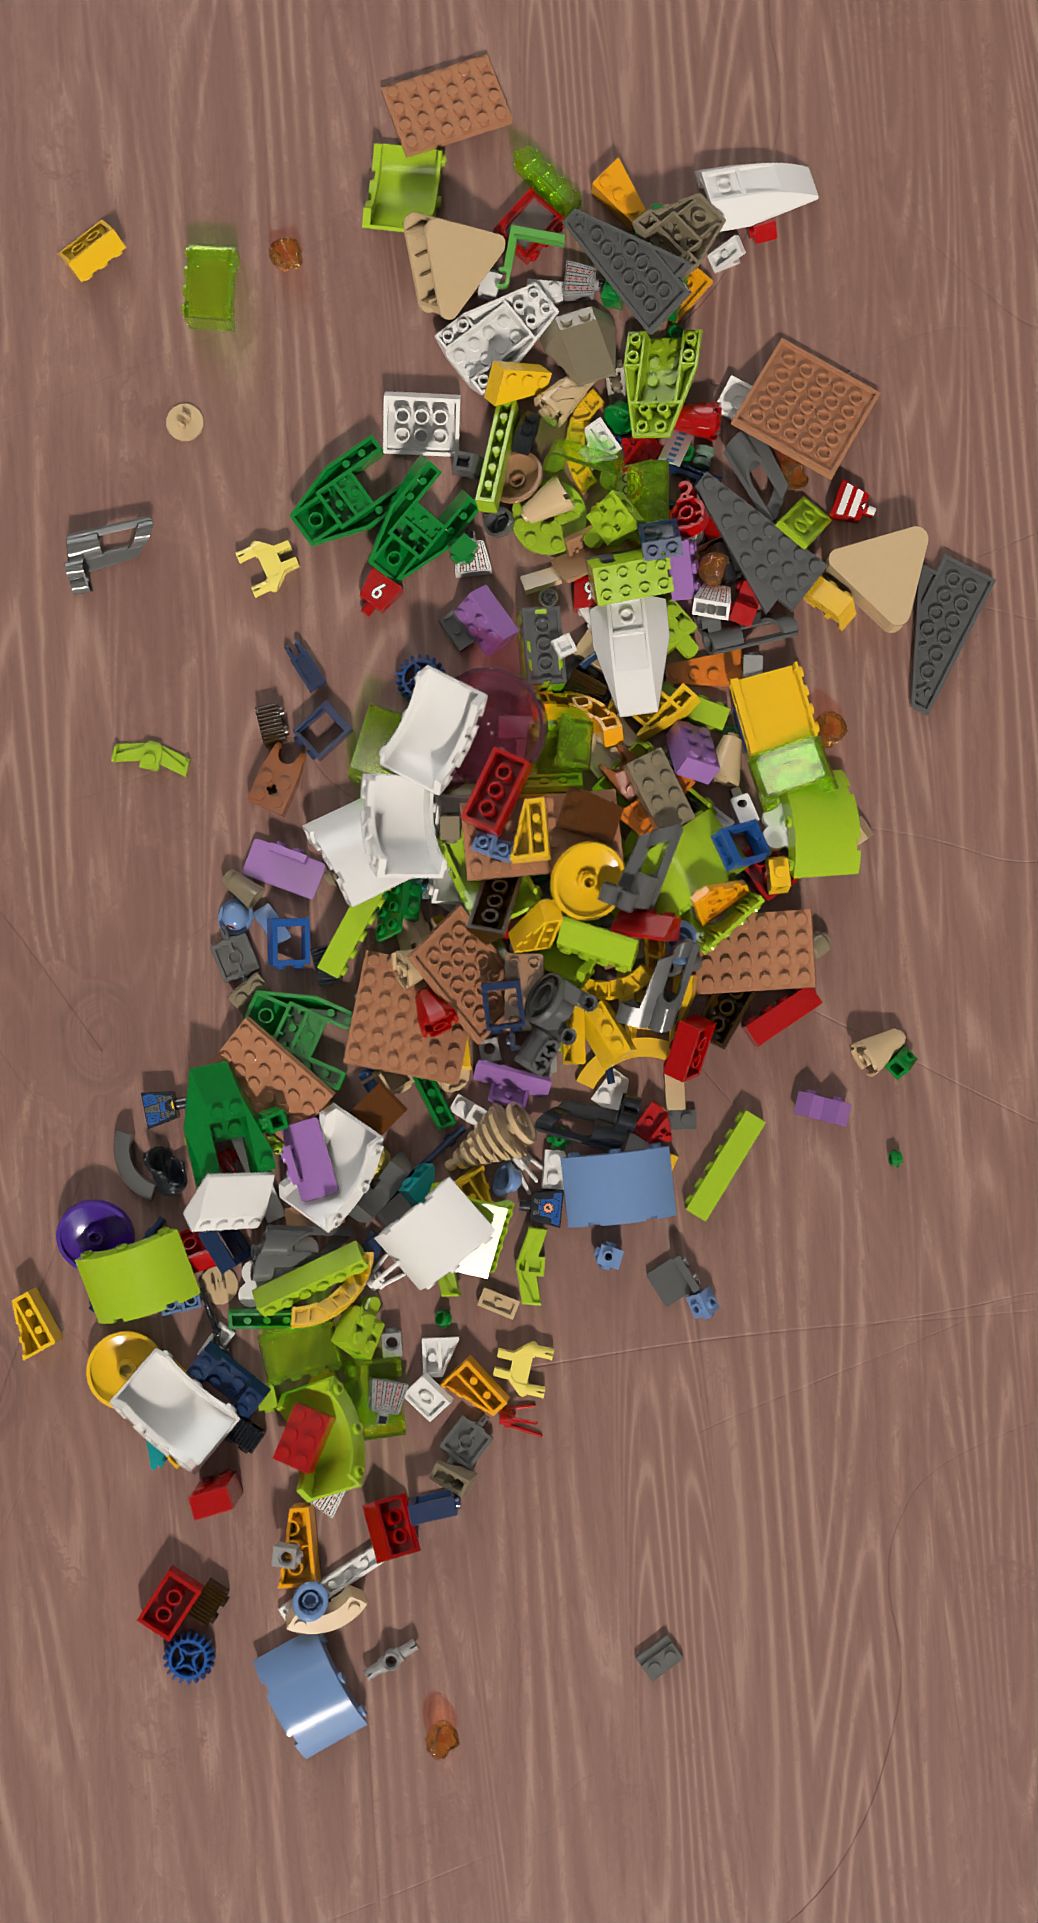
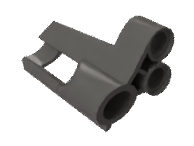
M758 612L750 628L775 623L781 632L744 640L742 630L749 627L729 619L722 620L694 615L698 631L702 635L703 645L711 656L797 636L799 632L797 621L789 615L779 614L774 616L770 612L767 614Z
M676 824L640 835L618 884L603 881L597 900L628 912H632L633 908L654 909L682 835V826ZM670 841L661 866L650 876L641 873L640 870L649 847Z
M268 1225L260 1243L252 1244L250 1278L252 1281H271L274 1268L301 1267L341 1248L345 1241L354 1233L351 1228L337 1227L333 1228L330 1232H326L321 1227ZM309 1235L333 1236L321 1252H296L294 1245L299 1240Z

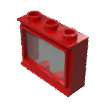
M530 187L493 228V233L504 237L505 247L507 248L511 225L560 234L565 227L562 223L565 220V216H562ZM517 239L515 255L528 265L539 257L543 247L547 248L549 245Z

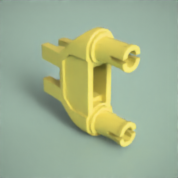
M288 540L275 546L253 541L250 547L235 552L240 564L256 557L259 558L267 576L266 581L251 586L255 598L270 591L277 592L286 574L300 567L296 557L282 563L279 559L280 556L293 551Z
M536 1341L528 1342L516 1350L499 1347L497 1357L511 1360V1367L507 1369L495 1366L493 1376L508 1379L521 1397L531 1395L543 1399L546 1386L531 1384L528 1381L532 1359L536 1356L552 1361L554 1348L540 1346Z

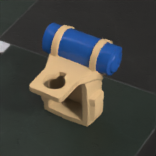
M371 1068L362 1070L358 1075L361 1084L364 1085L368 1093L380 1081L393 1094L403 1093L411 1088V1084L414 1083L412 1076L381 1070L373 1071Z

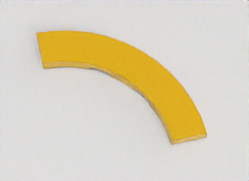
M593 388L577 405L570 419L566 435V460L573 481L582 494H585L598 482L593 476L585 457V427L590 424L598 410L605 405L603 399Z
M641 964L633 972L619 979L596 980L590 978L581 989L594 995L597 1000L620 999L648 986L653 974Z
M657 1038L631 1039L637 1051L622 1061L636 1057H654L665 1060L670 1053L669 1041ZM596 1056L586 1064L576 1080L594 1089L599 1079L605 1074V1070Z
M364 1252L369 1268L360 1274L346 1278L345 1282L328 1298L319 1303L292 1307L291 1328H303L323 1323L348 1308L362 1292L369 1279L373 1267L374 1252Z

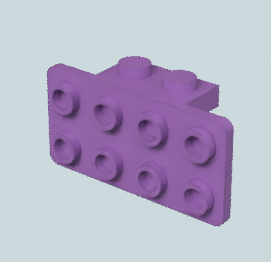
M255 839L245 862L243 874L308 899H313L326 866L324 863L304 855L305 851L301 849H288L287 844L276 841L275 844Z
M488 1060L477 1061L473 1077L476 1081L491 1084L488 1102L507 1106L510 1102L515 1101L524 1109L528 1094L547 1098L552 1084V1079L546 1075L540 1077L527 1070L513 1069L508 1065H498Z
M314 1117L288 1125V1128L281 1130L285 1147L282 1148L281 1157L283 1162L287 1163L288 1170L286 1173L288 1180L293 1185L297 1184L301 1200L306 1202L336 1193L339 1187L318 1118Z

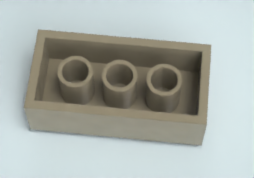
M661 747L622 766L654 831L676 824L682 825L696 818Z

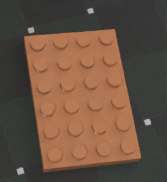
M488 54L381 88L382 96L406 158L513 124L512 116Z
M457 905L407 958L437 996L455 1009L458 1015V1022L475 1043L481 1044L491 1033V1031L486 1029L481 984L505 981V961L491 943L485 945L466 930L469 915L461 905ZM505 990L488 991L491 1024H499L505 1018Z
M249 1016L243 1020L210 1062V1064L227 1061L257 1115L261 1111L276 1106L285 1111L288 1125L316 1117L335 1094L329 1086ZM281 1131L276 1132L275 1134L283 1140Z

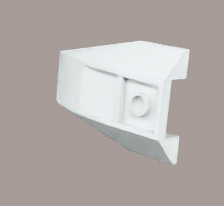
M757 163L729 165L695 171L699 188H704L708 201L726 219L720 232L753 226L819 198L809 167L802 165Z
M535 282L463 313L437 333L435 339L446 359L466 384L480 395L485 394L493 361L520 363L553 319L559 314V311Z
M650 596L599 607L597 605L590 610L593 647L619 717L658 712L670 638L666 599Z

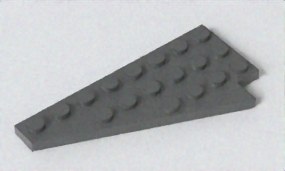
M574 209L562 222L648 334L653 335L692 293L681 278L693 266V263L578 209Z
M706 472L694 489L707 508L709 516L763 612L767 614L776 601L793 612L828 565L809 550H803L777 528L773 522L710 473Z
M946 554L937 570L924 564L922 565L917 586L910 707L925 715H928L996 582V579Z

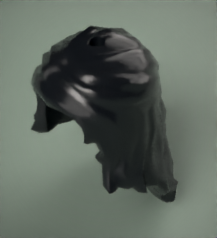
M155 1146L143 1154L144 1164L152 1173L161 1194L173 1197L185 1190L188 1182L184 1166L185 1162L175 1158L169 1148Z

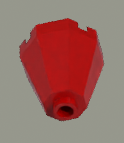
M422 988L417 992L415 1002L418 1024L423 1038L427 1037V1034H430L431 1037H436L449 1031L452 1028L451 1023L454 1021L456 1024L459 1021L455 1009L438 997L432 988Z

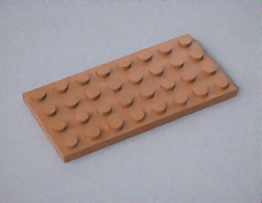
M616 789L588 791L617 804ZM566 793L518 798L499 839L515 843L514 840L519 827L524 799L545 797L548 808L552 860L517 864L511 862L510 864L473 851L471 848L477 831L487 832L462 820L467 881L550 874L559 857L570 847L582 842H597L606 845L617 853L624 865L620 825H618L613 843L610 845L556 827ZM467 802L460 803L461 815Z
M812 909L752 913L742 925L737 926L732 931L729 937L722 939L714 950L709 951L706 955L698 950V954L702 959V966L698 971L691 973L692 975H697L696 995L817 987ZM723 915V916H717L715 919H713V920H712L711 922H709V923L718 922V921L721 920L725 915ZM674 976L667 977L664 990L673 992Z

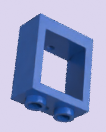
M756 819L722 828L711 836L726 871L762 862L772 854ZM745 833L755 856L741 859L731 836Z
M267 918L268 965L274 966V969H286V965H293V968H304V964H310V918ZM301 926L302 959L278 960L277 927Z

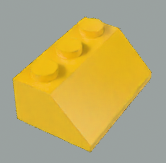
M101 219L61 250L58 255L72 273L83 282L89 280L98 269L106 267L108 261L113 257L120 256L126 247L114 229Z
M601 1000L598 1002L595 1010L584 1012L585 1038L606 1071L637 1051L623 1025L615 1020L616 1014L609 1002Z

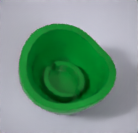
M617 401L605 408V423L612 432L623 435L631 430L628 403Z

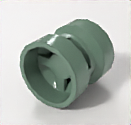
M697 445V455L693 459L692 465L709 470L712 464L710 460L714 456L715 449L707 445Z

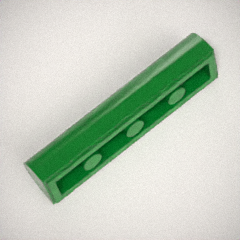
M412 1077L438 1132L455 1124L456 1121L436 1081Z
M257 1308L228 1309L229 1329H299L291 1328L292 1308H283L274 1315L264 1317Z

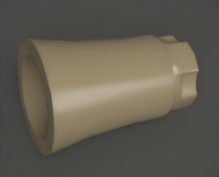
M233 868L221 880L226 889L232 892L248 909L254 907L265 892L264 887L254 883Z

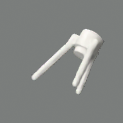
M529 1152L526 1157L511 1159L514 1163L513 1167L517 1168L520 1172L525 1169L536 1183L538 1182V1179L528 1167L531 1164L529 1160L541 1170H543V1165L535 1160ZM522 1175V1184L527 1194L530 1195L531 1191Z
M387 1252L371 1270L367 1285L373 1291H376L378 1288L382 1290L385 1286L406 1276L403 1272L385 1281V1276L401 1264L400 1260L383 1273L379 1271L376 1273L388 1257Z

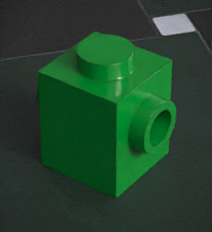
M466 533L459 539H453L448 549L449 558L456 565L459 563L462 567L466 563L469 565L475 559V554L479 551L478 545Z
M903 1046L884 1067L899 1080L911 1070L918 1058L912 1051Z
M274 1106L258 1113V1124L261 1130L269 1134H274L289 1127L287 1115L279 1107Z

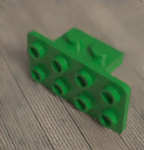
M407 880L392 887L391 891H386L384 895L386 900L382 908L378 907L376 941L381 942L402 931L403 918L411 922L419 921L422 885Z

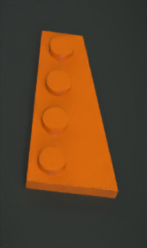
M743 649L666 664L665 674L667 679L665 678V681L673 685H682L684 683L688 686L729 687L730 679H742Z
M675 774L685 795L695 784V781ZM639 799L623 809L620 820L638 836L654 831Z

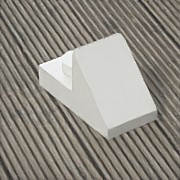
M734 235L707 255L714 273L739 264V258L746 251L739 235Z
M460 1094L456 1096L449 1108L452 1113L474 1126L488 1112Z

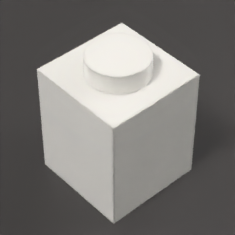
M490 269L479 285L478 298L487 301L498 299L500 289L495 284L498 282L502 284V274Z

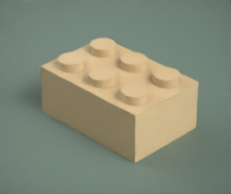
M617 714L616 716L622 725L624 743L620 745L629 749L639 737L626 721ZM595 733L577 746L573 752L597 782L603 777V774L598 769L600 763L610 769L621 757L616 748L617 745L605 747L602 740Z

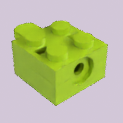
M612 490L586 516L593 527L584 535V543L590 548H599L604 542L607 546L619 547L638 528L637 524L644 522V519L623 492Z
M671 599L666 603L670 634L667 655L677 648L685 658L689 659L694 657L699 649L698 644L691 637L696 632L698 626L680 605Z
M364 1296L360 1307L349 1306L341 1314L331 1342L354 1358L371 1360L385 1326L382 1321L376 1318L381 1305L380 1300L377 1297Z

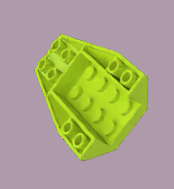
M702 329L683 330L682 338L650 339L647 331L628 332L624 374L633 438L671 437L698 368Z

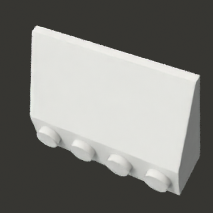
M386 391L384 394L383 453L454 457L455 450L459 451L461 395Z
M274 1173L207 1174L183 1212L191 1231L203 1232L209 1230L258 1228L266 1215L275 1176Z

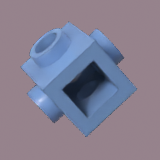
M606 1241L605 1244L601 1243L600 1247L596 1246L593 1257L596 1258L599 1268L610 1270L611 1267L619 1270L624 1250L617 1248L616 1243ZM610 1253V1258H605V1254Z
M711 1287L698 1290L686 1297L695 1319L701 1317L704 1320L714 1316L713 1312L720 1308Z

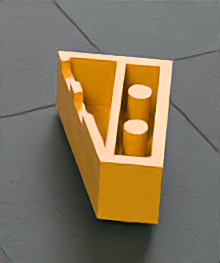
M619 157L592 183L591 193L632 231L634 229L632 222L643 214L646 209Z
M471 1354L446 1376L440 1384L442 1388H446L455 1393L456 1396L470 1401L472 1405L492 1416L500 1411L510 1399V1396Z

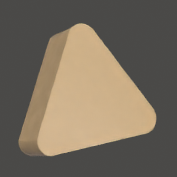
M418 212L409 213L404 220L403 229L420 309L427 313L434 312L440 314L442 318L447 320L454 319L505 250L504 237L487 230Z
M914 526L834 549L825 562L828 566L824 573L843 592L848 591L854 597V603L885 632L895 633L910 618L928 544V534L923 528Z

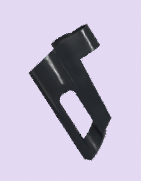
M623 1093L618 1110L564 1100L557 1107H553L542 1114L535 1122V1129L538 1132L606 1151L621 1149L630 1131L635 1129L642 1098ZM567 1114L595 1122L592 1134L585 1136L553 1127V1125Z

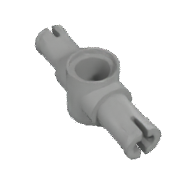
M412 1638L401 1647L397 1646L387 1649L384 1655L377 1659L376 1663L363 1670L365 1676H368L367 1679L371 1681L383 1672L396 1670L408 1655L419 1650L418 1644H415V1639ZM394 1656L397 1661L389 1663L386 1658Z

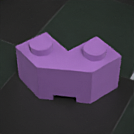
M807 1089V1093L798 1092L794 1114L847 1126L852 1104L845 1103V1098L834 1096L833 1099L818 1096L819 1092Z

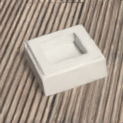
M569 633L551 641L559 659L577 652V648Z

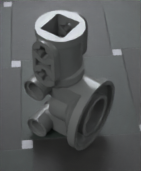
M549 973L542 977L530 991L524 1007L526 1019L537 1026H534L532 1032L527 1036L514 1060L542 1077L562 1045L560 1042L565 1045H571L576 1041V1031L564 1023L573 1013L575 1005L587 1012H591L598 1005L597 998L557 973Z

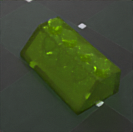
M528 145L513 152V169L540 197L562 216L564 215L565 219L574 209L581 207L582 197L580 193L569 186L565 177L559 176L555 172L554 166L543 159L539 150L533 149Z
M650 459L627 466V498L644 519L643 523L669 519V460ZM638 528L627 538V541H640Z

